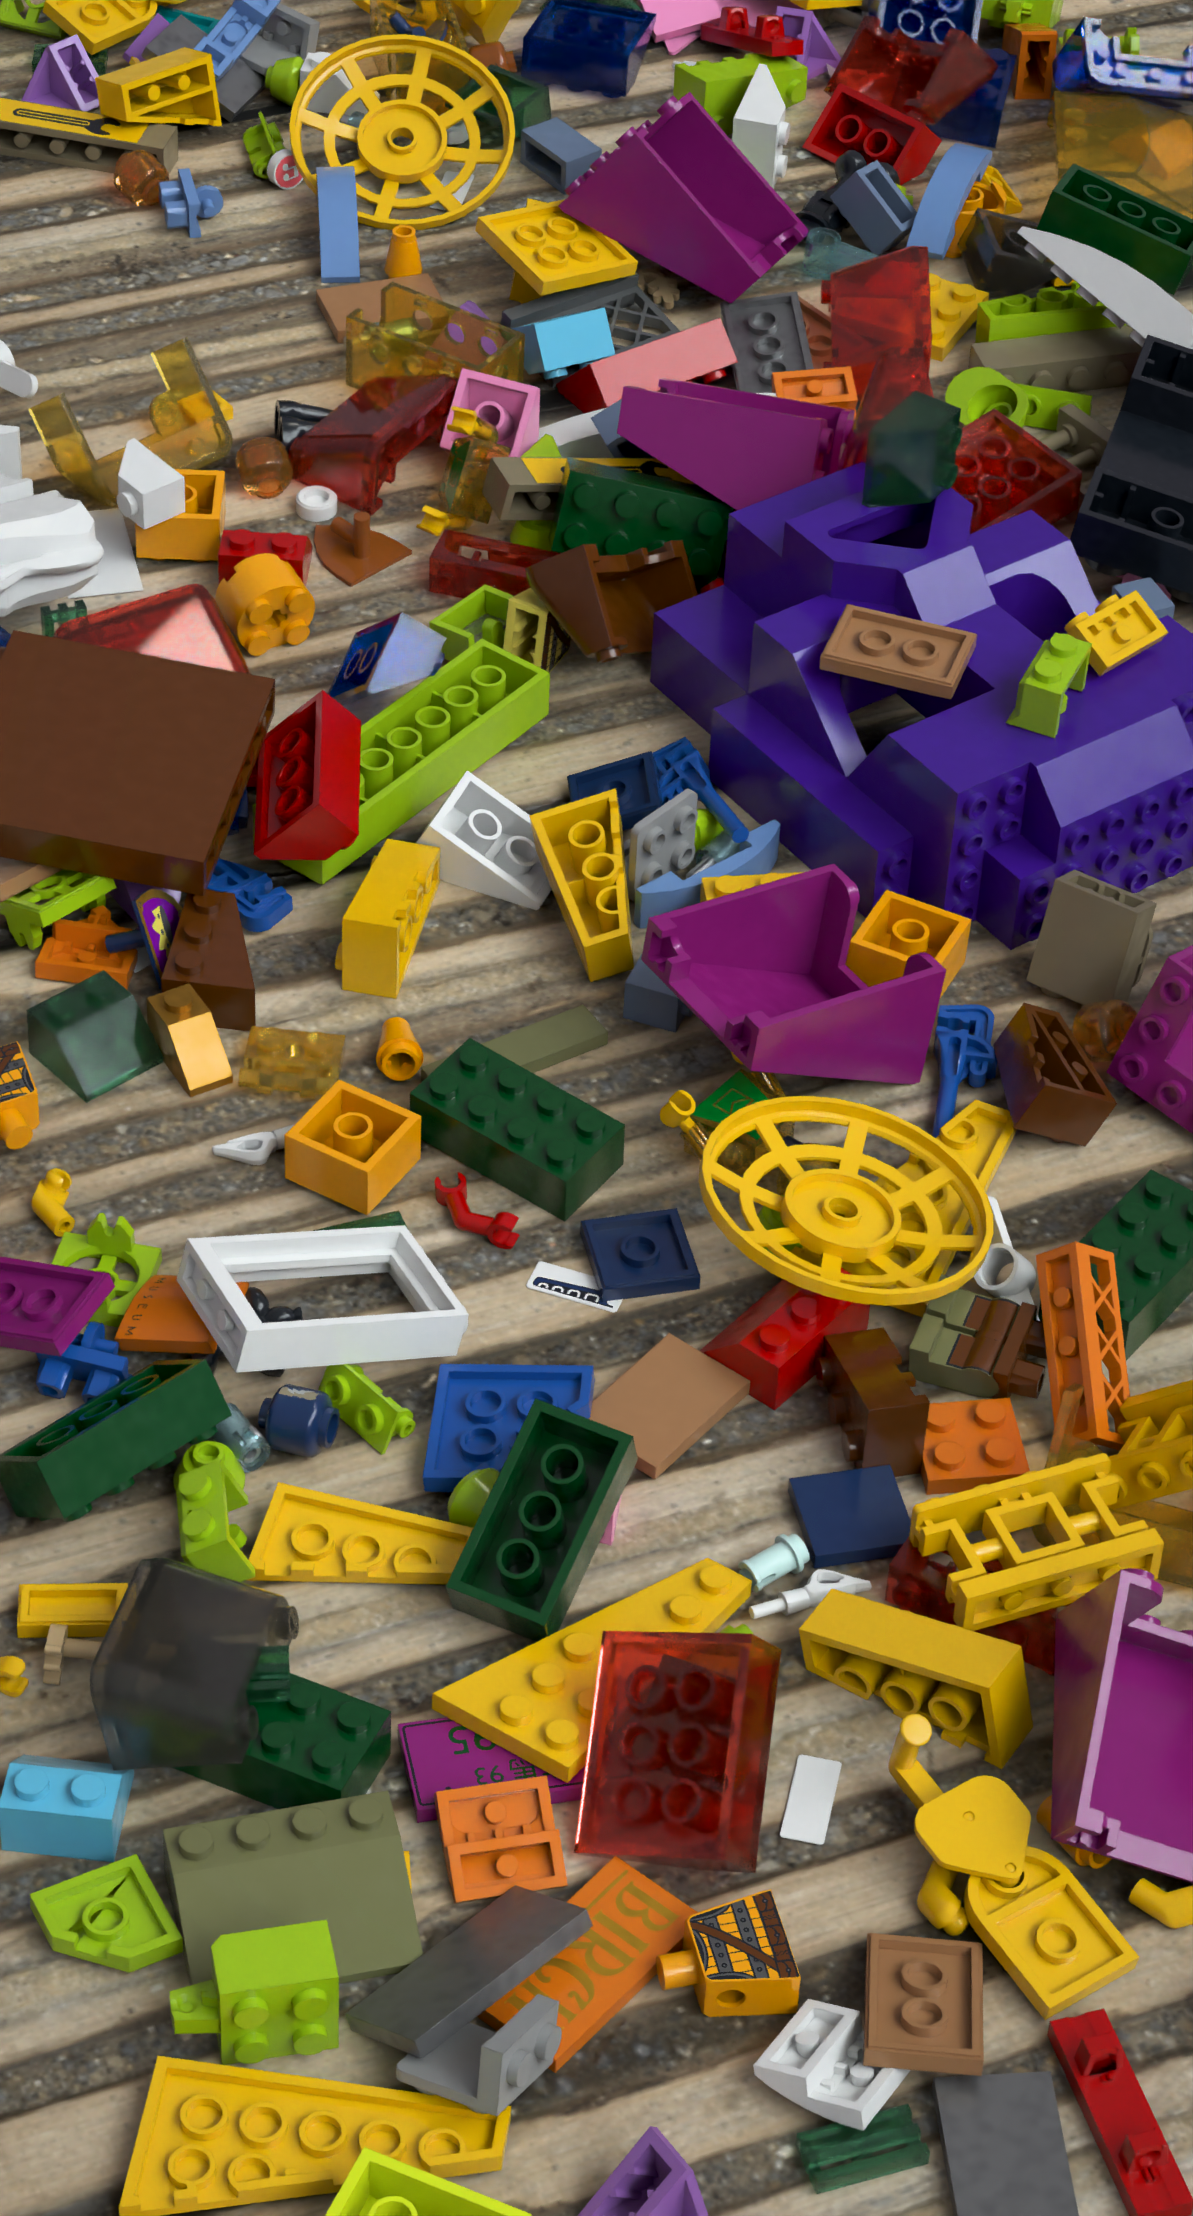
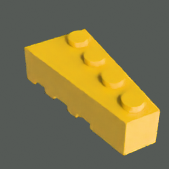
M616 788L529 815L537 855L590 982L633 969L634 958L623 830Z
M387 839L378 856H373L370 870L342 918V942L338 945L335 959L336 970H342V990L397 999L440 883V847Z
M831 1589L799 1628L806 1670L865 1700H868L872 1694L882 1698L894 1710L893 1714L902 1719L913 1713L924 1716L931 1724L943 1729L941 1739L959 1748L965 1742H968L986 1751L984 1761L1000 1769L1005 1766L1033 1728L1023 1653L1020 1645L836 1589Z

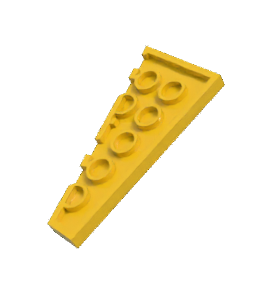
M705 1558L432 1693V1709L568 1783L679 1670V1663L687 1660L691 1654L698 1650L751 1596L752 1580L710 1558Z
M157 2056L119 2204V2216H162L339 2192L364 2147L440 2178L502 2170L508 2138L511 2106H507L496 2117L491 2114L476 2113L466 2105L438 2095Z

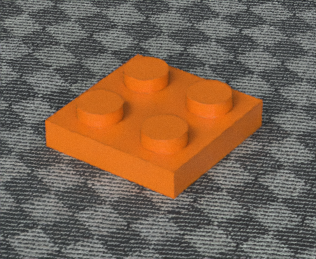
M1010 1398L930 1403L921 1466V1475L926 1495L963 1492L973 1489L978 1485L996 1483L1021 1476L1030 1471Z

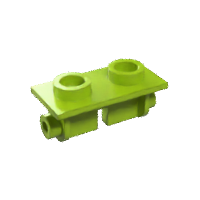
M260 111L258 114L261 123L248 128L244 132L242 139L255 175L267 179V166L271 157L276 152L285 149L275 122L268 124L262 111Z
M1014 383L1028 397L1029 406L1024 426L1056 431L1059 408L1068 404H1073L1087 415H1091L1092 395Z
M342 1364L326 1367L318 1390L330 1396L333 1407L339 1409V1417L381 1455L386 1453L391 1437L399 1435L401 1438H406L414 1431L416 1423L413 1420V1413L408 1408H402L391 1397L383 1396V1390L364 1375V1371L359 1365Z

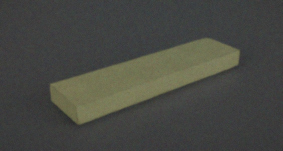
M580 1005L482 1043V1045L528 1071L535 1073L607 1045L608 1031L584 1005ZM448 1057L422 1066L421 1081L426 1079Z

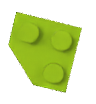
M137 1854L29 1894L30 1908L49 1945L55 1952L128 1973L183 1952V1938Z

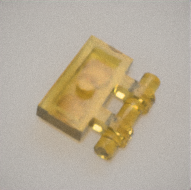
M251 1026L244 1054V1068H240L238 1086L257 1088V1093L272 1095L273 1090L297 1092L300 1093V1098L315 1099L316 1094L324 1095L339 1080L345 1054L346 1035Z

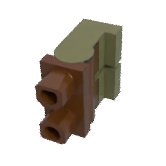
M941 1274L939 1281L950 1276ZM961 1288L940 1298L930 1300L926 1308V1314L924 1313L909 1347V1372H912L918 1381L975 1396H992V1399L1010 1398L1013 1393L1037 1399L1044 1383L1046 1366L1026 1361L1028 1354L1047 1360L1043 1322L1036 1320L1037 1306L1022 1302L1020 1306L1010 1299L1001 1297L992 1299Z

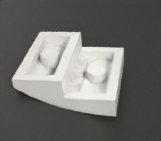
M808 1999L753 2065L754 2075L787 2099L824 2118L862 2131L865 2130L911 2070L863 2066L864 2031L862 2030L860 2011Z

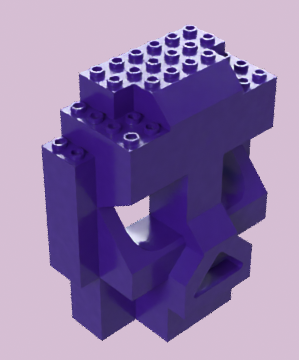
M867 460L729 513L724 585L654 612L650 683L711 735L708 766L711 782L761 826L774 819L780 823L779 842L811 870L833 863L842 870L858 887L860 900L857 911L865 918H867L883 893L889 890L972 919L971 922L976 920L1007 948L1012 950L1029 941L1038 939L1055 879L1070 871L1077 870L1128 892L1138 893L1148 886L1168 877H1173L1193 866V634L1169 615L1159 619L1169 633L1157 644L1101 676L1097 674L1089 663L1083 691L1068 688L1065 692L1068 697L1066 711L1060 714L1058 733L1055 738L1006 723L1016 707L1019 682L1044 641H1050L1055 632L1067 634L1064 627L1069 621L1085 611L1089 616L1096 613L1094 610L1101 604L1093 593L1071 540L1033 510H1028L970 534L973 504L923 466L890 479ZM846 605H855L977 634L975 650L952 699H945L821 670L820 656ZM896 693L926 718L888 734L866 756L848 714Z

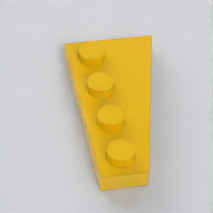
M278 1482L248 1559L255 1568V1577L246 1581L447 1585L473 1528Z

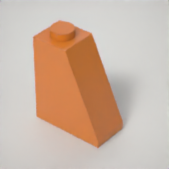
M1040 23L1004 24L1001 57L1014 100L1050 99L1058 38L1056 30Z

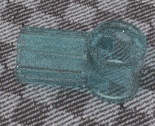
M818 227L811 229L807 234L802 270L813 278L826 279L834 276L863 286L880 266L881 259H879L877 254L841 242V236L836 231Z

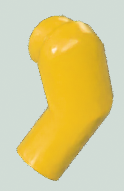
M54 1168L46 1173L45 1179L39 1181L31 1200V1206L35 1214L56 1236L63 1237L64 1232H71L75 1225L74 1218L63 1208L69 1196L67 1189L70 1188L72 1179L64 1170Z
M933 1860L918 1893V1909L935 1928H943L950 1936L960 1935L968 1927L969 1921L964 1907H961V1900L951 1891L958 1872L945 1869Z
M1142 1878L1134 1886L1129 1896L1131 1904L1167 1927L1178 1929L1193 1925V1885L1165 1892L1147 1879Z

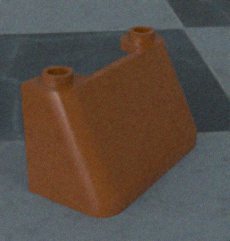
M683 540L668 541L664 543V546L647 552V548H640L625 555L599 556L596 544H583L525 569L529 586L583 654L587 658H596L597 664L619 659L622 655L652 653L654 612L698 595Z

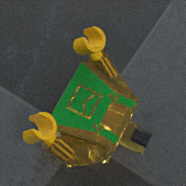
M456 406L451 407L454 416L452 424H447V430L465 434L467 437L454 440L440 484L438 496L446 511H439L425 505L422 508V511L425 512L424 518L416 526V528L437 537L443 531L467 530L474 520L485 524L489 523L493 509L484 497L482 490L491 457H508L511 450L510 447L497 444L498 431L493 424L477 417V413L474 410Z
M731 1052L733 1059H734L736 1062H738V1063H740V1064H743V1063ZM741 1068L696 1108L695 1101L688 1092L684 1090L676 1091L669 1098V1102L661 1108L660 1120L668 1127L675 1128L679 1126L681 1128L680 1136L684 1140V1152L697 1157L700 1161L710 1134L722 1120L738 1109L756 1102L787 1096L775 1073L747 1072ZM795 1122L774 1124L787 1147L804 1145V1143L794 1138ZM755 1129L743 1134L730 1143L718 1157L717 1163L730 1171L744 1176L745 1171L750 1165L769 1151Z

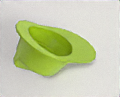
M989 367L966 369L953 378L947 387L945 401L947 409L954 418L978 434L983 440L990 443H999V435L1004 432L1018 441L1022 439L1021 430L1025 424L1029 402L1026 393L1000 372Z

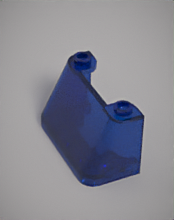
M1083 17L1052 62L1055 86L1060 92L1071 97L1167 108L1193 106V46L1188 45L1183 51V60L1123 54L1120 49V37L1112 36L1110 39L1100 30L1101 19Z

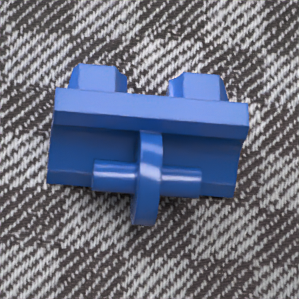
M91 1321L86 1327L84 1334L79 1333L61 1357L36 1353L40 1363L36 1385L42 1395L61 1399L65 1398L72 1379L84 1381L86 1384L82 1392V1398L84 1403L132 1375L128 1373V1358L117 1355L119 1349L118 1342L105 1339L104 1324Z

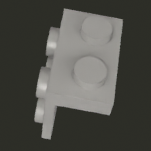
M280 3L240 59L264 77H266L268 67L274 66L277 60L300 56L305 61L308 52H316L320 22Z
M685 789L637 822L632 828L630 838L624 842L628 899L634 902L636 888L670 871L676 873L678 870L686 868L693 861L695 855V828L698 818V794L691 789Z
M537 1994L497 2032L468 2023L424 2058L408 2053L397 2064L396 2078L400 2082L414 2086L415 2089L422 2093L439 2095L466 2105L476 2113L491 2114L497 2117L553 2063V2057L559 2048L562 2036L561 2028L557 2026L559 2001Z

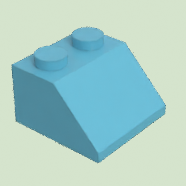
M605 307L502 330L503 334L511 341L509 346L527 373L530 375L543 372L545 379L567 375V366L578 364L579 369H582L590 363L602 360L604 357L616 355Z
M25 1754L11 1761L0 1798L1 1849L5 1851L114 1862L134 1778V1766Z

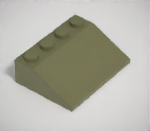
M388 1790L163 1829L164 1873L176 1926L183 1938L182 1953L190 1985L212 1980L211 1946L220 1935L326 1919L332 1941L339 1984L397 1974L423 1955L401 1836Z

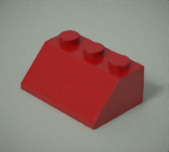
M839 83L802 148L834 165L839 156L845 151L856 150L862 154L867 165L878 160V162H885L893 166L898 173L900 185H903L924 172L942 140L925 124Z
M841 1268V1273L853 1275ZM782 1279L700 1351L750 1380L748 1395L775 1411L816 1375L815 1360L817 1357H822L824 1335L867 1330L870 1304H859L826 1297Z

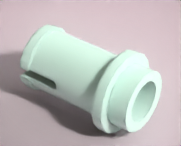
M780 1534L775 1538V1544L751 1558L741 1561L738 1564V1567L741 1569L739 1573L752 1580L751 1591L757 1593L763 1587L789 1572L794 1574L802 1572L804 1564L809 1561L810 1557L805 1543L798 1535L791 1534L787 1536Z

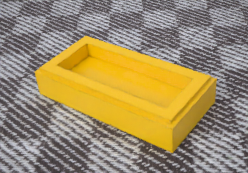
M128 1583L19 1584L18 1638H47L51 1623L68 1625V1637H127Z

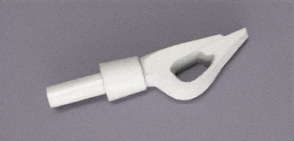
M294 1124L273 1130L272 1132H259L227 1141L226 1144L213 1146L212 1151L217 1156L251 1165H262L267 1162L271 1153L285 1148L284 1135Z
M818 1569L813 1572L807 1585L804 1587L780 1592L778 1599L750 1606L749 1614L752 1619L782 1612L787 1616L809 1607H817L831 1589L855 1595V1593L869 1591L872 1586L868 1580L831 1570Z

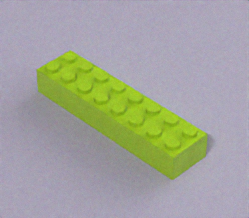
M481 638L361 726L359 836H357L354 843L345 850L340 849L327 860L277 861L321 885L325 884L455 786L466 771L472 773L549 714L550 673ZM256 803L253 804V848L255 834Z

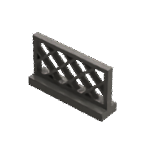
M637 272L635 275L613 281L555 292L503 310L500 331L502 332V330L605 307L607 317L612 318L611 324H609L611 337L634 342V344L626 347L613 344L615 354L681 332L638 287L639 274ZM635 302L643 311L641 313L623 308L634 305ZM616 320L639 324L638 330L616 326ZM643 326L660 329L663 333L655 335L642 332ZM578 364L571 365L567 368V375L545 379L543 372L539 374L551 388H554L557 383L580 369Z

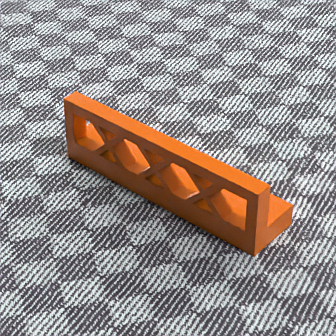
M1075 1241L1036 1255L1057 1451L1068 1454L1096 1445L1121 1450L1125 1442L1117 1428L1121 1423L1127 1421L1119 1409L1127 1397H1130L1114 1253ZM1090 1263L1097 1265L1099 1286L1092 1277ZM1096 1312L1103 1321L1104 1334L1097 1324ZM1101 1360L1109 1371L1110 1383L1103 1374ZM1107 1409L1114 1418L1115 1432L1109 1431Z

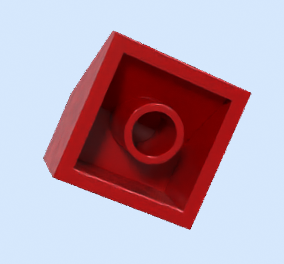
M245 529L235 531L223 530L218 552L219 584L223 578L226 582L230 580L236 573L233 567L242 560L257 554L271 553L278 555L280 560L287 561L306 586L312 558V544L308 536L293 535L287 532L277 534L251 532Z

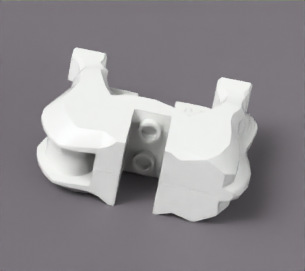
M0 473V617H5L14 610L67 597L82 589L98 575V564L103 557L104 550L95 537L94 519L80 500L64 498L57 490L34 495L32 479L8 478Z

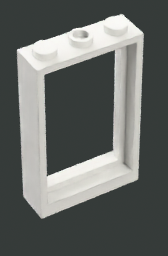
M405 1225L187 1238L177 1276V1282L236 1373L456 1356L462 1335L468 1327L469 1314L465 1307L457 1299L443 1276L437 1271L423 1248L417 1243ZM389 1272L416 1312L262 1323L236 1282Z

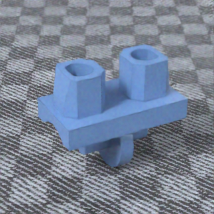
M189 168L178 169V180L159 182V202L161 209H164L167 229L187 227L190 238L201 237V230L196 216L210 218L217 215L224 203L221 192L210 185L200 186L196 189Z

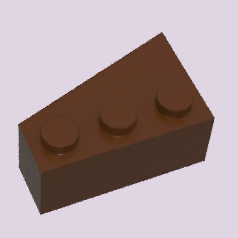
M210 889L206 890L204 896L187 893L161 978L162 992L190 983L211 1011L216 1028L256 1032L255 987L235 893L219 892Z
M1023 1003L993 1045L1013 1128L1046 1136L1057 1143H1064L1066 1141L1086 1147L1117 1103L1061 1014L1053 1010Z
M884 1327L824 1335L822 1357H817L815 1360L816 1378L820 1388L827 1387L829 1393L828 1408L832 1423L834 1425L840 1424L842 1450L846 1462H853L856 1469L890 1464L894 1477L920 1474L930 1401L925 1394L915 1396L910 1387L916 1386V1379L912 1372L901 1373L897 1364H902V1356Z

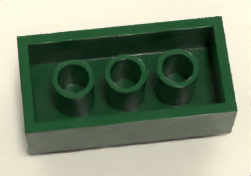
M1074 163L1052 190L1036 229L1060 235L1093 247L1127 264L1155 282L1165 292L1175 295L1193 268V219Z
M567 457L548 539L550 549L553 552L563 553L583 544H596L599 556L625 555L640 548H647V552L664 546V543L668 541L683 540L693 580L708 584L717 579L727 539L729 513L734 512V508L698 485Z
M471 1038L465 1041L410 1092V1111L421 1115V1139L564 1222L623 1165L625 1124Z
M1152 1169L1079 1241L1080 1243L1114 1253L1126 1361L1193 1292V1191ZM1090 1263L1092 1277L1099 1286L1097 1265ZM1040 1299L1038 1317L1039 1320L1043 1322ZM1096 1312L1097 1324L1104 1334L1103 1321Z
M206 1359L156 1360L0 1454V1483L17 1517H37L40 1521L59 1518L63 1522H70L89 1513L93 1509L90 1502L103 1494L112 1496L131 1487L135 1483L133 1476L146 1468L154 1470L173 1461L177 1457L175 1450L188 1442L189 1444H197L215 1435L218 1432L216 1425L230 1417L232 1413Z
M535 1398L446 1585L452 1607L536 1642L558 1632L638 1460L633 1436Z
M192 1636L140 1712L141 1756L276 1809L364 1795L391 1754V1711Z

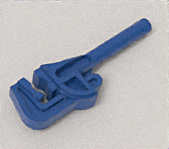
M686 737L652 753L656 761L663 805L685 789H691L698 794V801L705 805L734 842L742 843L747 840L749 836L748 829L714 790L708 766L699 751L692 746Z
M220 857L218 858L207 889L235 893L243 928L252 932L267 931L293 910L292 896L282 886L273 889L272 879L267 876L266 872L223 860Z
M970 1004L940 1005L933 1049V1054L938 1063L940 1080L932 1136L935 1138L939 1135L940 1128L954 1117L959 1084L968 1076L969 1085L980 1088L985 1085L986 1078H995L997 1059L994 1048L991 1045L995 1017L993 1012L985 1006Z

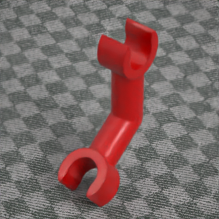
M458 1172V1186L454 1188L442 1186L439 1177H436V1200L439 1204L448 1207L453 1222L458 1229L487 1236L493 1245L501 1249L513 1248L520 1236L518 1233L511 1232L519 1219L516 1215L509 1212H500L493 1218L472 1213L466 1201V1177Z

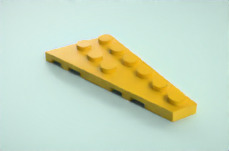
M975 1099L940 1128L936 1139L962 1159L977 1177L986 1193L1017 1129L1013 1128L1008 1110ZM909 1153L908 1161L896 1169L913 1182L934 1171L929 1164L912 1153ZM881 1178L874 1182L888 1194L897 1191L895 1187ZM948 1184L927 1196L939 1214L943 1235H965L971 1224L970 1217L962 1200L951 1185ZM913 1205L900 1210L901 1230L926 1233L923 1220ZM894 1245L886 1256L903 1269L917 1260L924 1249ZM796 1246L790 1251L813 1265H821L822 1257L804 1246L802 1248ZM940 1251L931 1267L917 1276V1278L928 1284L938 1282L941 1274H946L957 1251ZM842 1262L841 1268L853 1275H883L867 1262ZM894 1284L890 1286H878L872 1288L899 1289L903 1287ZM930 1300L916 1304L890 1306L923 1317L924 1313L926 1314V1308Z

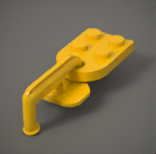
M45 0L43 13L70 37L77 34L85 50L93 55L141 33L155 17L157 6L180 4L186 0Z
M914 1713L903 1718L889 1759L888 1769L899 1787L918 1809L914 1820L915 1834L938 1865L948 1870L970 1875L964 1892V1909L971 1927L1044 2020L1135 1969L1139 1960L1138 1954L1070 1870L1053 1855L1038 1848L1027 1846L1031 1814L1009 1785L999 1778L982 1775L971 1778L943 1793L916 1759L920 1746L925 1745L931 1738L932 1728L930 1722L924 1716Z

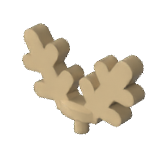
M654 266L652 269L646 268L636 271L639 274L638 287L644 291L645 282L648 283V293L653 295V303L659 304L662 302L665 309H672L674 301L680 299L677 280L665 278V274H662L657 266Z

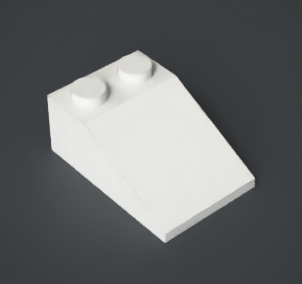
M759 63L733 118L732 142L774 189L778 178H784L787 169L788 156L782 155L783 145H787L789 139L790 123L785 122L786 106L767 65Z
M466 771L416 843L440 847V879L444 882L538 910L552 889L535 849L529 814L472 773Z

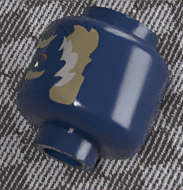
M286 1384L277 1390L273 1398L264 1399L259 1411L258 1425L259 1428L265 1429L266 1440L271 1448L285 1453L313 1458L323 1448L329 1449L334 1443L340 1414L339 1409L333 1407L328 1394L319 1390Z

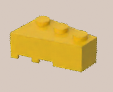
M184 47L95 78L102 115L126 122L222 126L212 55L209 53Z

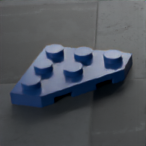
M440 1364L423 1471L424 1491L453 1492L461 1479L477 1469L494 1468L500 1472L535 1398L589 1419L591 1417L595 1383L594 1367L589 1365Z

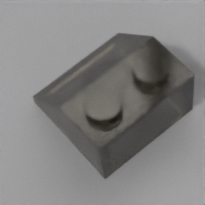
M981 208L976 209L957 243L976 289L988 292L989 296L1008 297L1020 294L1057 278L1050 271L1054 263L1048 258L1043 263L1039 262L1024 249L1029 242L1017 233L1022 226L1037 229L1038 223Z

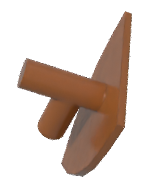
M367 512L355 513L354 525L342 517H336L331 522V525H316L314 546L317 557L324 568L350 587L412 554V550L382 533L370 530V514Z

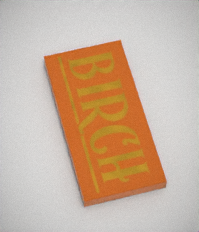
M616 1855L567 1901V1903L587 1909L593 1925L590 1930L477 2016L498 2031L537 1994L559 2001L557 2026L561 2028L562 2036L559 2048L553 2057V2063L548 2067L554 2073L569 2061L657 1974V1955L679 1952L683 1949L685 1920L690 1915L698 1913Z

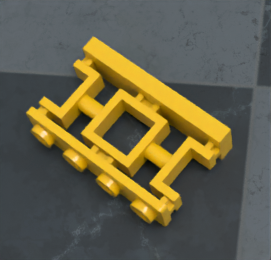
M1193 1380L1127 1397L1119 1409L1127 1422L1121 1423L1117 1428L1125 1444L1118 1454L1108 1457L1111 1461L1109 1474H1116L1120 1481L1117 1502L1107 1505L1109 1510L1193 1489Z
M1106 1453L1087 1458H1077L1069 1463L1039 1471H1029L1018 1477L992 1484L978 1485L973 1489L945 1497L931 1498L913 1507L909 1533L912 1545L918 1547L922 1557L947 1550L959 1570L958 1572L948 1574L945 1597L949 1604L955 1603L953 1619L957 1626L976 1631L1071 1604L1121 1569H1142L1152 1573L1155 1577L1154 1580L1158 1579L1164 1542L1156 1529H1148V1525L1144 1520L1119 1526L1107 1505L1117 1502L1120 1481L1116 1474H1109L1111 1461ZM1078 1503L1083 1513L1068 1517L1063 1507ZM1045 1523L1057 1544L1021 1553L1010 1532ZM982 1530L986 1540L970 1544L965 1534ZM1095 1532L1101 1543L1085 1547V1543L1080 1536ZM998 1559L1004 1570L987 1575L983 1563Z

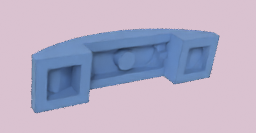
M234 0L230 9L208 36H204L194 50L212 55L215 81H219L239 60L269 20L281 0Z
M955 143L949 148L935 169L923 195L907 242V253L943 261L955 236V222L974 182L981 181L992 158V150Z
M354 166L316 167L321 283L360 282Z
M774 819L750 831L747 840L740 843L738 853L685 880L680 879L670 871L636 888L634 924L638 928H647L649 917L700 903L701 878L770 873L778 858L780 823Z

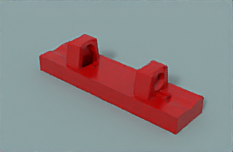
M736 6L724 7L721 10L719 25H701V40L770 57L803 55L804 40L785 36L782 16H757L756 28H751L748 24L747 8Z
M1105 2009L1086 2012L1076 2017H1065L1050 2021L1047 2036L1129 2216H1190L1193 2209L1191 2193ZM1106 2070H1112V2071H1108V2072H1105V2073H1101V2074H1096V2075H1091V2076H1090V2074H1094V2073H1098V2072H1102V2071H1106Z

